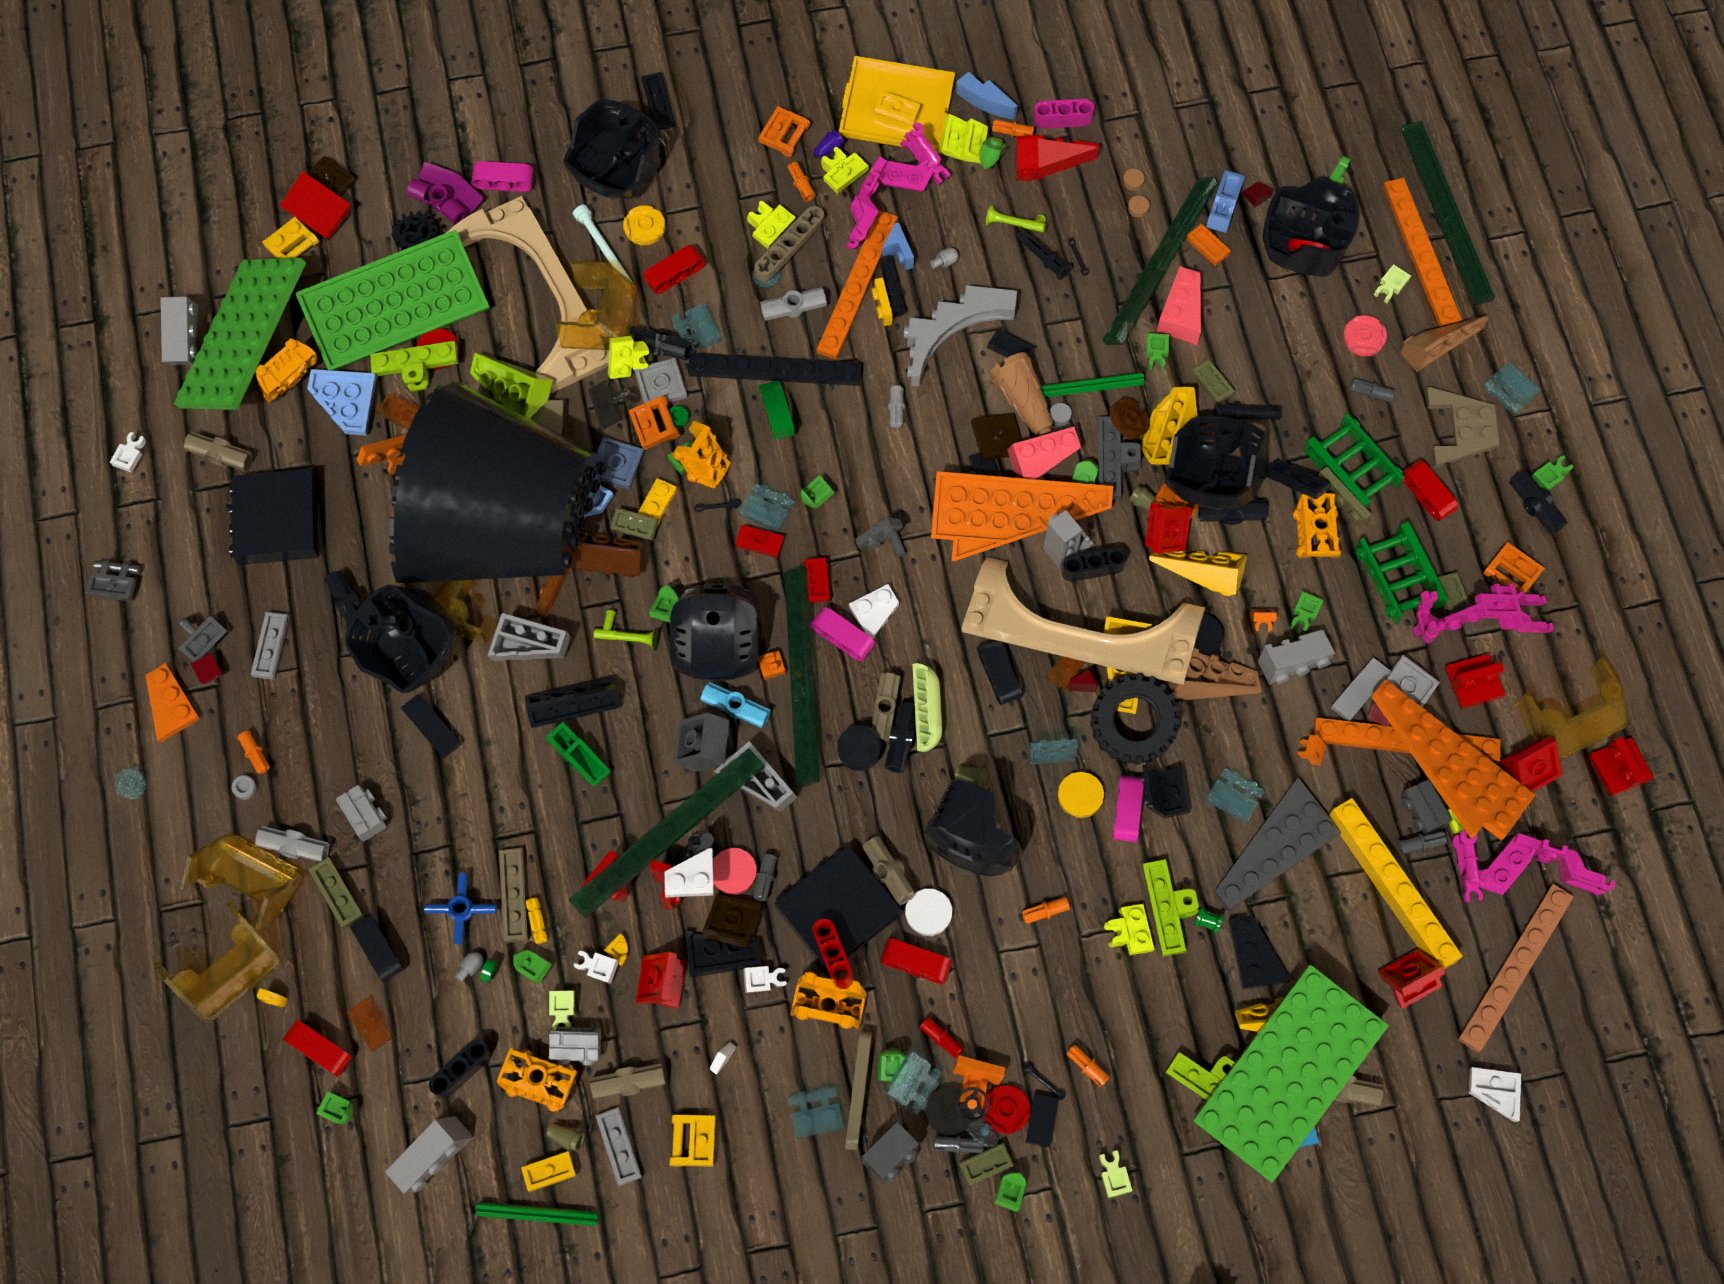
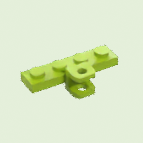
M455 341L370 354L371 373H375L376 377L402 373L404 382L412 392L428 388V368L458 364L457 344Z
M1166 859L1144 863L1143 869L1162 955L1165 957L1186 953L1179 919L1189 918L1198 913L1199 905L1196 892L1192 889L1173 892ZM1189 901V902H1191L1192 904H1191V905H1185L1184 902Z
M1178 1052L1167 1069L1166 1074L1207 1101L1226 1075L1223 1072V1066H1228L1231 1069L1235 1062L1227 1056H1223L1215 1063L1212 1070L1208 1072Z

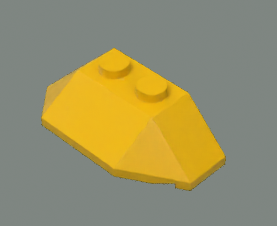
M1174 387L1170 394L1152 411L1149 420L1150 428L1144 435L1140 447L1150 464L1170 465L1174 435L1189 420L1198 416L1195 389L1193 387Z

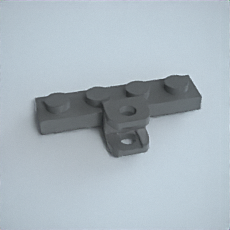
M1110 416L1098 417L1099 485L1113 486L1112 500L1121 499V472H1135L1141 469V448L1138 443H1121V433L1113 425Z

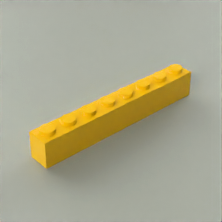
M1353 798L1334 808L1329 817L1340 830V836L1418 949L1442 965L1444 970L1463 957Z

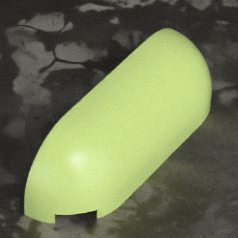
M915 663L912 665L917 751L927 752L939 743L942 736L940 683L938 676L930 667Z

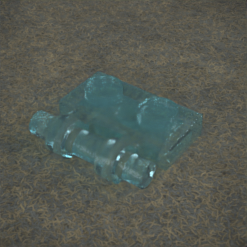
M704 303L685 311L687 318L685 320H682L679 314L671 317L675 332L679 333L681 339L692 342V353L696 351L694 345L697 343L700 344L702 349L722 342V337ZM692 328L694 335H689L686 329Z
M1509 362L1494 374L1492 380L1497 384L1488 380L1483 385L1489 390L1488 393L1492 397L1496 396L1504 403L1503 406L1507 410L1511 409L1516 414L1522 409L1517 402L1525 407L1541 391L1539 387ZM1502 389L1508 392L1511 395V397H1509L1504 391H1502Z
M754 483L751 491L757 493L755 497L747 494L738 511L739 516L779 532L788 515V510L782 507L785 505L792 508L795 500L787 497V494L783 492L779 494L770 490V487L764 484L760 486ZM765 498L771 499V500L775 501V503H774V504H771V503H769V502H767V501H764V499H765Z
M1060 738L1059 741L1043 739L1039 740V742L1030 743L1029 765L1075 761L1077 756L1076 748H1078L1077 739L1068 740V738Z
M1224 768L1220 776L1227 779V783L1218 779L1205 801L1247 824L1259 803L1252 799L1251 796L1255 795L1261 799L1265 790L1259 788L1257 783L1249 782L1240 777L1238 772H1231ZM1235 784L1246 790L1245 794L1234 789L1233 785Z
M909 1051L884 1093L905 1107L912 1100L914 1103L909 1111L918 1115L921 1109L925 1108L928 1104L927 1099L932 1090H936L938 1087V1080L942 1072L934 1068L931 1075L927 1074L931 1064L914 1052ZM923 1081L925 1085L918 1094L916 1093V1090L918 1089L920 1083Z
M825 1086L818 1088V1091L809 1093L802 1091L797 1092V1095L788 1097L789 1105H800L801 1110L800 1112L791 1113L796 1139L844 1129L839 1103L829 1105L828 1098L837 1097L836 1087L826 1089ZM821 1100L822 1107L808 1110L807 1103Z

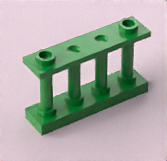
M1347 413L1343 416L1340 423L1341 429L1322 442L1313 436L1306 442L1303 451L1320 470L1328 467L1367 509L1371 502L1369 497L1389 483H1392L1396 489L1399 488L1405 477L1401 469L1394 466L1360 428L1359 422ZM1348 434L1356 444L1338 457H1332L1326 449ZM1362 450L1371 459L1351 474L1346 473L1341 468L1344 462ZM1377 466L1385 476L1367 489L1361 490L1355 484V481Z
M1409 522L1400 525L1395 537L1368 546L1365 538L1360 539L1356 547V555L1360 561H1363L1385 605V613L1389 619H1392L1394 625L1399 624L1403 617L1402 612L1418 607L1422 601L1421 596L1397 604L1392 593L1419 583L1429 593L1436 591L1438 599L1434 601L1433 607L1435 610L1444 607L1448 597ZM1397 545L1403 546L1406 556L1381 565L1377 564L1373 554ZM1407 564L1413 566L1416 572L1415 575L1389 585L1382 574Z

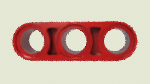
M687 245L648 268L643 274V279L655 294H661L700 271L706 261L694 245Z
M1418 460L1402 471L1405 477L1403 482L1436 521H1441L1458 510L1459 507L1456 499L1424 461Z
M819 919L813 926V933L835 987L847 989L854 981L850 964L832 921L829 919ZM823 930H830L827 936H820ZM831 951H839L835 957L828 956ZM839 972H847L844 978L839 979L836 977Z
M892 938L887 939L880 958V962L886 966L941 985L945 984L952 965V960L947 957Z
M296 1019L282 1038L286 1043L336 1077L340 1076L353 1058L298 1019Z

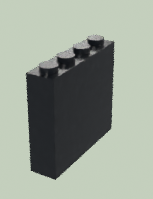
M312 468L232 476V484L229 485V493L232 497V504L229 505V513L232 517V524L229 525L232 545L229 546L230 557L234 558L238 565L318 558L317 477Z
M847 846L845 849L839 848L831 856L832 859L827 863H819L813 869L814 873L808 877H801L796 881L793 889L789 892L785 890L776 897L777 901L774 902L775 909L827 974L829 971L813 933V926L819 919H829L832 921L848 958L902 916L900 907L850 846ZM823 930L820 936H827L830 930ZM831 951L828 956L835 957L839 951Z

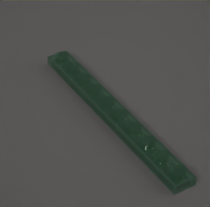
M1418 121L1402 125L1401 133L1472 306L1492 302L1495 296L1423 122Z
M1214 177L1198 178L1103 337L1102 340L1106 345H1122L1127 339V335L1136 324L1137 318L1146 307L1159 281L1165 275L1166 269L1175 258L1179 247L1185 241V237L1190 229L1194 226L1195 220L1204 209V205L1209 197L1213 194V190L1218 183Z
M800 566L784 572L796 786L803 788L820 782L807 568Z
M748 748L571 896L569 902L586 919L764 769L765 764Z

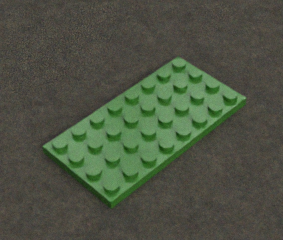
M456 230L295 293L327 369L331 371H336L370 357V354L386 351L421 337L425 333L441 329L490 309Z
M302 258L245 259L240 263L238 271L230 283V288L221 302L220 309L213 318L212 325L204 337V342L195 356V361L186 374L182 388L177 393L174 405L180 409H238L304 269L306 262Z
M1308 965L1192 1121L1269 1182L1273 1183L1389 1025L1312 965Z

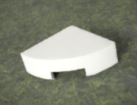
M729 1042L718 1051L710 1066V1070L718 1074L735 1051L736 1046Z

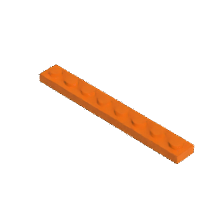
M1400 178L1384 182V192L1439 328L1462 322L1405 179Z
M878 211L817 347V354L837 360L878 267L879 259L882 257L883 245L894 224L897 223L898 216Z
M1316 718L1314 720V735H1318L1326 744L1410 753L1392 726ZM1457 734L1495 764L1499 763L1501 739Z

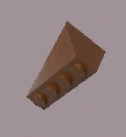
M581 530L579 545L577 548H574L572 563L567 569L578 568L584 572L592 570L601 571L603 574L608 575L618 573L626 577L640 575L644 563L645 543L620 537L611 540L607 534L589 535L587 530Z

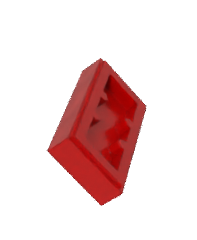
M741 525L735 547L778 558L784 535Z
M826 557L804 559L808 604L830 602Z

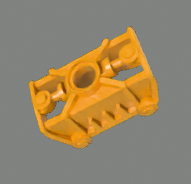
M289 339L281 351L265 365H259L255 371L258 386L264 398L269 403H272V400H275L279 394L282 395L286 390L294 387L308 372L307 369L317 363L316 353L303 343Z
M693 421L688 428L696 438L692 448L677 446L672 455L681 462L688 473L686 477L690 482H697L707 487L716 488L725 476L731 461L727 459V454L720 448L716 441V436L710 431L711 428L698 421ZM699 449H701L702 456H699L697 453Z
M1324 493L1318 499H1313L1305 494L1300 496L1297 507L1293 511V518L1297 522L1298 547L1296 555L1298 558H1310L1311 556L1340 557L1341 548L1338 546L1339 537L1336 524L1338 511L1334 502L1335 494ZM1328 498L1325 510V508H1322L1325 499ZM1308 499H1312L1313 504L1317 506L1314 512L1308 508ZM1323 520L1326 522L1327 527L1319 529L1316 527L1315 521ZM1316 534V539L1320 541V544L1317 547V551H1312L1311 539Z
M808 971L805 972V975L798 978L790 1015H796L800 1020L812 1018L840 1024L839 1026L844 1029L851 1027L859 1029L867 992L860 986L858 981L854 980L853 984L847 989H839L835 987L832 979L817 977L814 972ZM799 988L812 989L819 997L807 998L804 993L799 992ZM851 997L861 999L862 1003L849 1007L846 1006V1002L841 1001ZM825 999H832L835 1002L836 1006L832 1011H825L822 1008V1002ZM806 1003L811 1004V1008L803 1007V1005ZM847 1011L851 1012L852 1016L840 1015L838 1013L844 1014Z
M510 1048L497 1079V1084L506 1091L505 1093L510 1097H517L518 1095L546 1105L552 1112H558V1110L564 1108L578 1071L574 1070L575 1068L570 1064L562 1066L535 1057L530 1050L525 1049L521 1052ZM511 1056L527 1063L529 1067L524 1065L521 1068L517 1067L511 1060ZM535 1070H541L544 1075L539 1083H533L530 1080V1075ZM517 1072L519 1077L524 1079L514 1082L503 1078L505 1073ZM556 1073L561 1076L570 1078V1080L562 1079L560 1081L555 1080V1076L550 1074ZM552 1085L557 1086L559 1091L564 1094L563 1098L550 1095L545 1086L549 1088Z

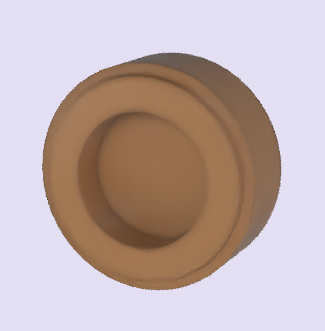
M1138 169L1127 170L1123 177L1124 186L1129 190L1140 189L1144 184V174Z
M1140 195L1132 197L1128 204L1129 213L1134 217L1145 216L1150 206L1148 199Z

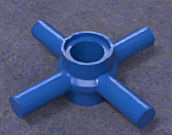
M465 873L458 874L457 896L453 897L448 904H425L424 907L425 913L449 914L455 920L453 944L456 945L463 944L464 923L473 914L497 913L496 904H473L466 897L468 874ZM461 904L466 905L464 912L455 913L457 906Z

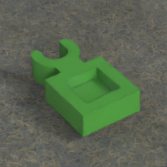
M1343 156L1329 179L1342 185L1345 180L1343 174L1346 172L1351 159Z
M1147 333L1146 356H1151L1148 368L1152 370L1153 363H1159L1161 366L1160 371H1163L1166 363L1163 357L1167 358L1169 353V334Z
M1561 456L1555 465L1548 462L1533 473L1531 477L1542 489L1550 491L1565 478L1563 475L1568 474L1573 465L1563 467L1561 463L1566 457Z
M1302 591L1293 611V614L1297 615V617L1293 619L1290 628L1294 629L1295 625L1300 623L1303 625L1302 634H1305L1309 627V621H1315L1323 600Z

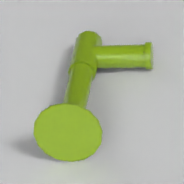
M992 204L987 212L986 226H989L992 222H1002L1044 233L1046 218L1043 214H1039L1033 221L1004 215L997 212Z
M606 610L603 629L595 628L594 638L641 642L650 645L652 651L656 650L658 643L657 628H654L651 633L647 634L611 630L614 616L616 615V612L613 610Z

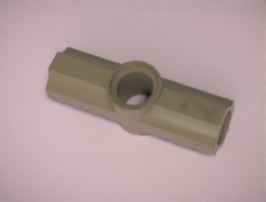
M191 432L185 438L184 449L186 451L205 457L206 460L215 465L222 466L225 464L246 471L252 464L253 454L251 452L232 446L231 443L222 438L214 437L212 439Z
M888 672L881 673L871 727L880 736L882 744L889 743L900 683V676ZM887 704L891 709L888 712H882L879 710V707Z
M879 836L866 841L862 847L874 865L873 875L877 881L886 884L898 905H903L912 900L915 893L904 876L903 863L899 859L892 858Z
M662 1063L641 1068H621L612 1074L590 1078V1087L594 1100L615 1095H634L639 1093L640 1090L666 1085Z
M1351 1076L1334 1100L1343 1103L1358 1102L1379 1107L1383 1097V1085L1357 1080V1077Z

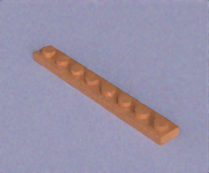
M1554 884L1550 886L1457 1039L1458 1041L1477 1053L1481 1052L1574 896Z

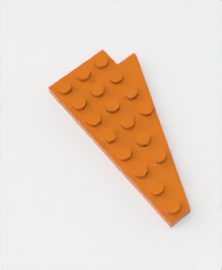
M936 471L931 538L952 540L951 561H957L1046 531L1049 518L1056 513L1061 514L1066 510L1074 520H1078L1111 509L1113 486Z
M1385 679L1371 696L1465 831L1473 839L1483 826L1502 841L1536 795Z

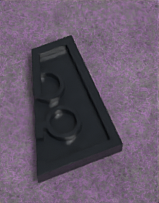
M1253 915L1229 918L1228 924L1242 990L1289 983L1288 975Z
M685 930L691 978L744 970V968L762 967L758 941L751 940L749 947L746 948L703 938L702 934H695L693 931Z

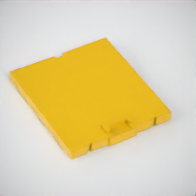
M854 56L850 80L846 84L842 108L844 109L839 134L841 137L902 147L900 142L906 140L904 135L910 130L915 129L911 124L874 111L881 90L920 104L914 123L922 124L924 136L933 144L932 146L935 151L939 153L944 120L948 114L945 111L949 110L955 72Z

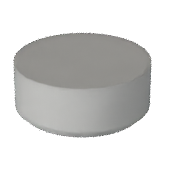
M1064 403L1053 405L1050 409L1053 424L1064 426L1069 423L1072 415L1070 407Z
M247 775L237 777L232 783V792L242 800L251 798L257 790L255 781Z

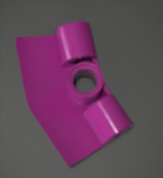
M424 162L418 180L412 179L407 187L408 197L432 205L434 210L441 212L454 225L471 215L483 201V197L460 175L428 162Z

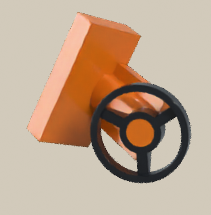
M958 1056L952 1073L964 1076L961 1091L955 1100L956 1111L962 1119L976 1122L986 1116L990 1106L986 1094L988 1083L1000 1085L1005 1074V1067ZM986 1098L987 1106L986 1110L983 1112L981 1109H983L984 1100ZM966 1108L968 1111H977L980 1116L968 1118L962 1115L959 1110Z

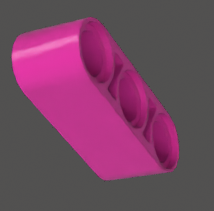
M1088 99L1040 101L1035 105L1033 122L1038 128L1088 126L1093 119L1094 104Z
M479 161L474 164L471 184L473 187L482 190L527 192L531 190L534 169L528 164Z
M823 607L810 623L811 628L816 633L859 662L864 660L876 644L869 635L828 607Z
M1120 776L1113 840L1137 843L1144 788L1141 777Z

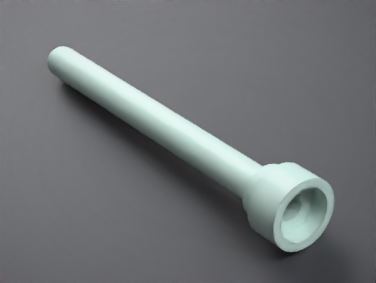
M587 205L578 206L573 211V216L577 222L586 226L627 288H631L633 286L632 280L592 222L591 211Z

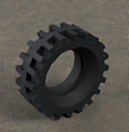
M1137 674L1136 676L1124 675L1118 680L1114 679L1109 685L1101 690L1091 711L1090 726L1093 730L1094 740H1097L1100 745L1099 748L1108 753L1110 758L1120 760L1124 764L1135 763V765H1140L1144 762L1149 763L1162 756L1177 737L1181 720L1179 719V705H1176L1173 693L1170 694L1166 689L1167 686L1163 683L1162 685L1155 681V678L1142 677V674ZM1126 699H1143L1151 704L1156 712V728L1145 739H1127L1115 727V710Z

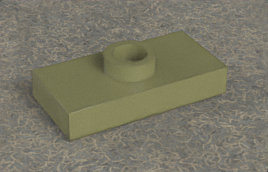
M1209 359L1191 370L1192 376L1214 402L1221 403L1234 395L1235 390Z
M616 508L610 529L653 541L659 519Z
M1457 572L1438 577L1448 597L1444 605L1448 614L1457 613L1471 606Z
M1004 1143L959 1163L969 1187L1014 1167Z

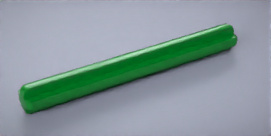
M1139 372L1041 385L1040 390L1044 398L1139 386L1144 384V375Z
M478 1202L476 1206L477 1216L596 1226L599 1217L598 1213L593 1211Z

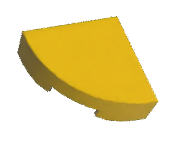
M620 933L604 951L612 959L618 960V965L621 968L628 958L629 950L626 939Z
M259 988L257 993L258 999L263 1003L282 1008L286 1006L288 999L281 995Z

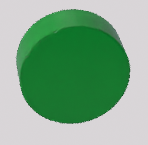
M674 406L669 409L676 428L680 429L688 424L689 415L684 407Z
M487 958L481 972L480 981L491 982L497 967L496 960Z

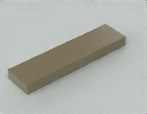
M523 848L499 850L504 943L528 941Z

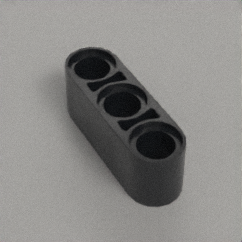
M1111 547L1069 555L1064 559L1062 576L1069 582L1118 574L1125 567L1127 553L1123 548ZM1111 558H1118L1121 562L1115 563ZM1097 562L1099 566L1093 567L1089 563ZM1075 566L1078 570L1071 571L1067 567Z
M993 640L977 646L978 656L999 705L1022 698L1020 686L1001 642Z
M371 913L349 925L383 983L404 970Z
M479 1039L469 1042L429 1080L430 1091L440 1099H446L454 1094L490 1060L491 1050L487 1044ZM478 1047H483L484 1054L479 1058L473 1057L474 1050ZM465 1064V1071L460 1075L455 1074L457 1065ZM440 1081H447L446 1089L438 1092L436 1090L437 1084Z

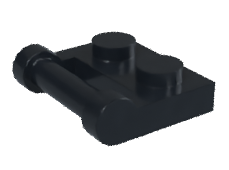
M712 834L691 835L688 839L689 846L685 851L681 850L674 859L676 862L674 866L710 848L714 841Z

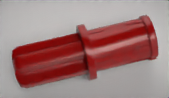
M930 1017L920 1026L919 1029L933 1039L936 1046H941L953 1058H957L963 1052V1046L948 1034L949 1031H944Z

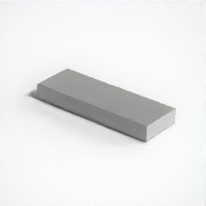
M265 613L251 670L252 677L275 680L290 618L288 614Z
M1373 657L1336 700L1331 709L1346 721H1351L1382 684L1390 670Z
M619 1107L595 1115L618 1186L641 1179L642 1176Z

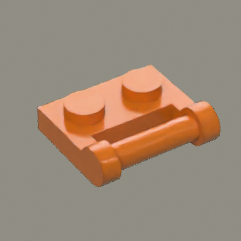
M777 106L758 137L759 143L780 151L786 157H791L794 153L795 145L804 130H807L811 123L808 119ZM792 124H796L797 128L788 143H783L782 141Z
M665 396L657 397L628 410L644 450L680 436L678 428L673 424ZM655 409H659L666 430L663 432L660 431L653 412Z
M1507 542L1483 574L1488 578L1491 576L1503 586L1514 584L1517 594L1524 590L1525 594L1545 568ZM1499 565L1524 583L1523 586H1519L1506 577L1496 567Z

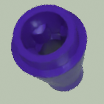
M836 130L828 131L813 151L821 160L823 156L833 153L835 147L842 148L844 140Z

